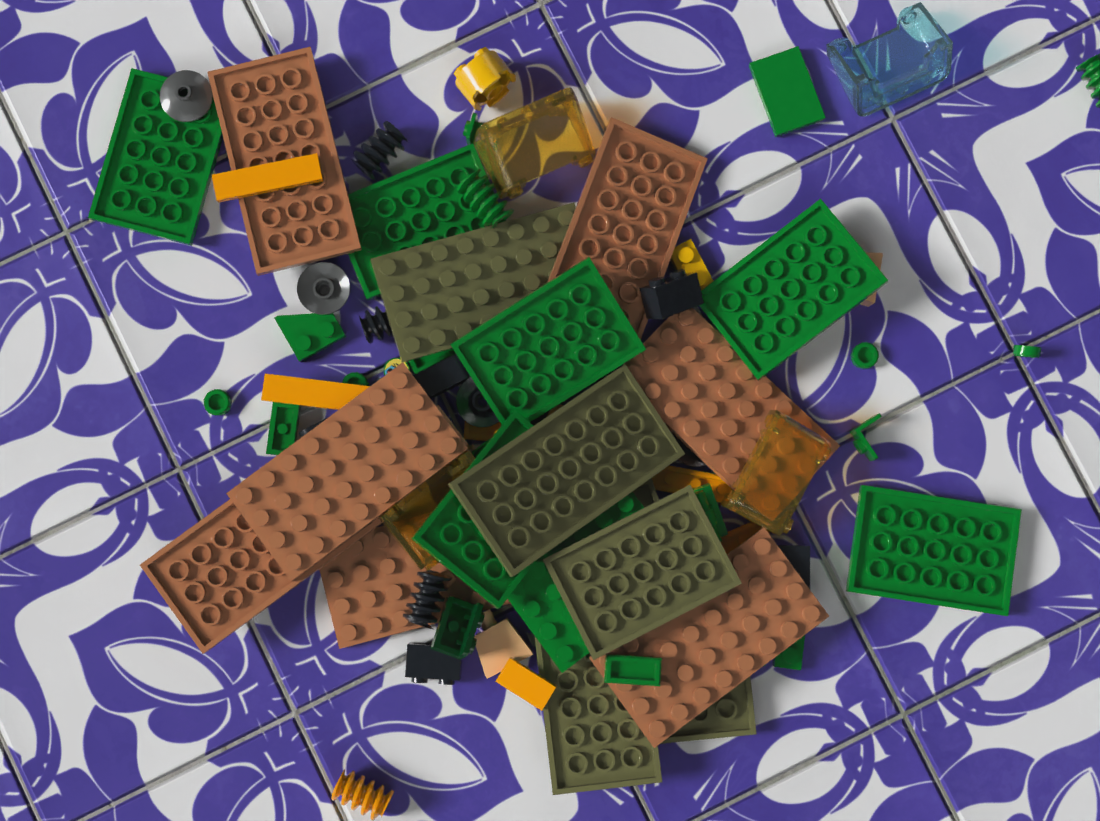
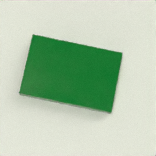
M799 46L749 63V69L775 137L825 120V114Z

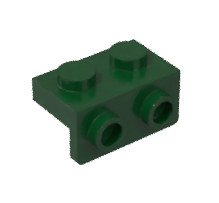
M448 596L430 649L460 660L467 657L468 654H472L477 639L474 638L476 629L481 627L485 613L482 612L484 604L478 602L474 605Z

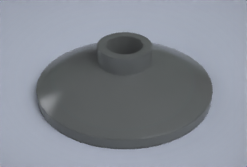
M191 70L173 73L165 80L160 90L162 108L171 118L180 122H193L202 118L209 111L213 101L210 83L203 75ZM182 90H188L187 96L180 97Z
M329 262L312 264L302 272L298 279V298L302 305L312 313L319 315L335 313L345 305L349 298V279L345 272L335 264ZM323 286H329L330 291L328 294H321L320 290Z

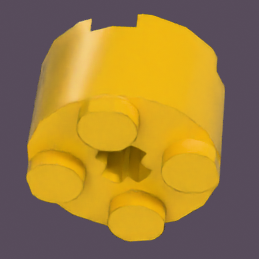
M487 47L479 49L474 55V59L467 65H460L454 72L457 78L455 81L456 87L477 111H481V106L484 104L491 107L499 102L509 92L507 86L510 81H516V75L494 50L489 51Z

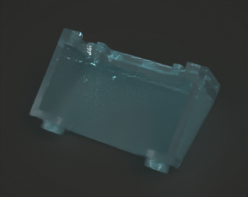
M919 2L904 8L900 12L896 28L854 47L849 39L838 38L826 44L827 56L853 109L860 117H865L944 81L951 71L953 41L924 5Z

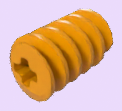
M344 769L332 792L331 799L335 801L341 795V805L344 806L351 800V810L354 811L361 805V815L364 816L371 810V820H375L379 815L382 818L394 794V790L384 795V785L374 790V780L364 785V775L358 780H354L355 771L352 770L346 776Z

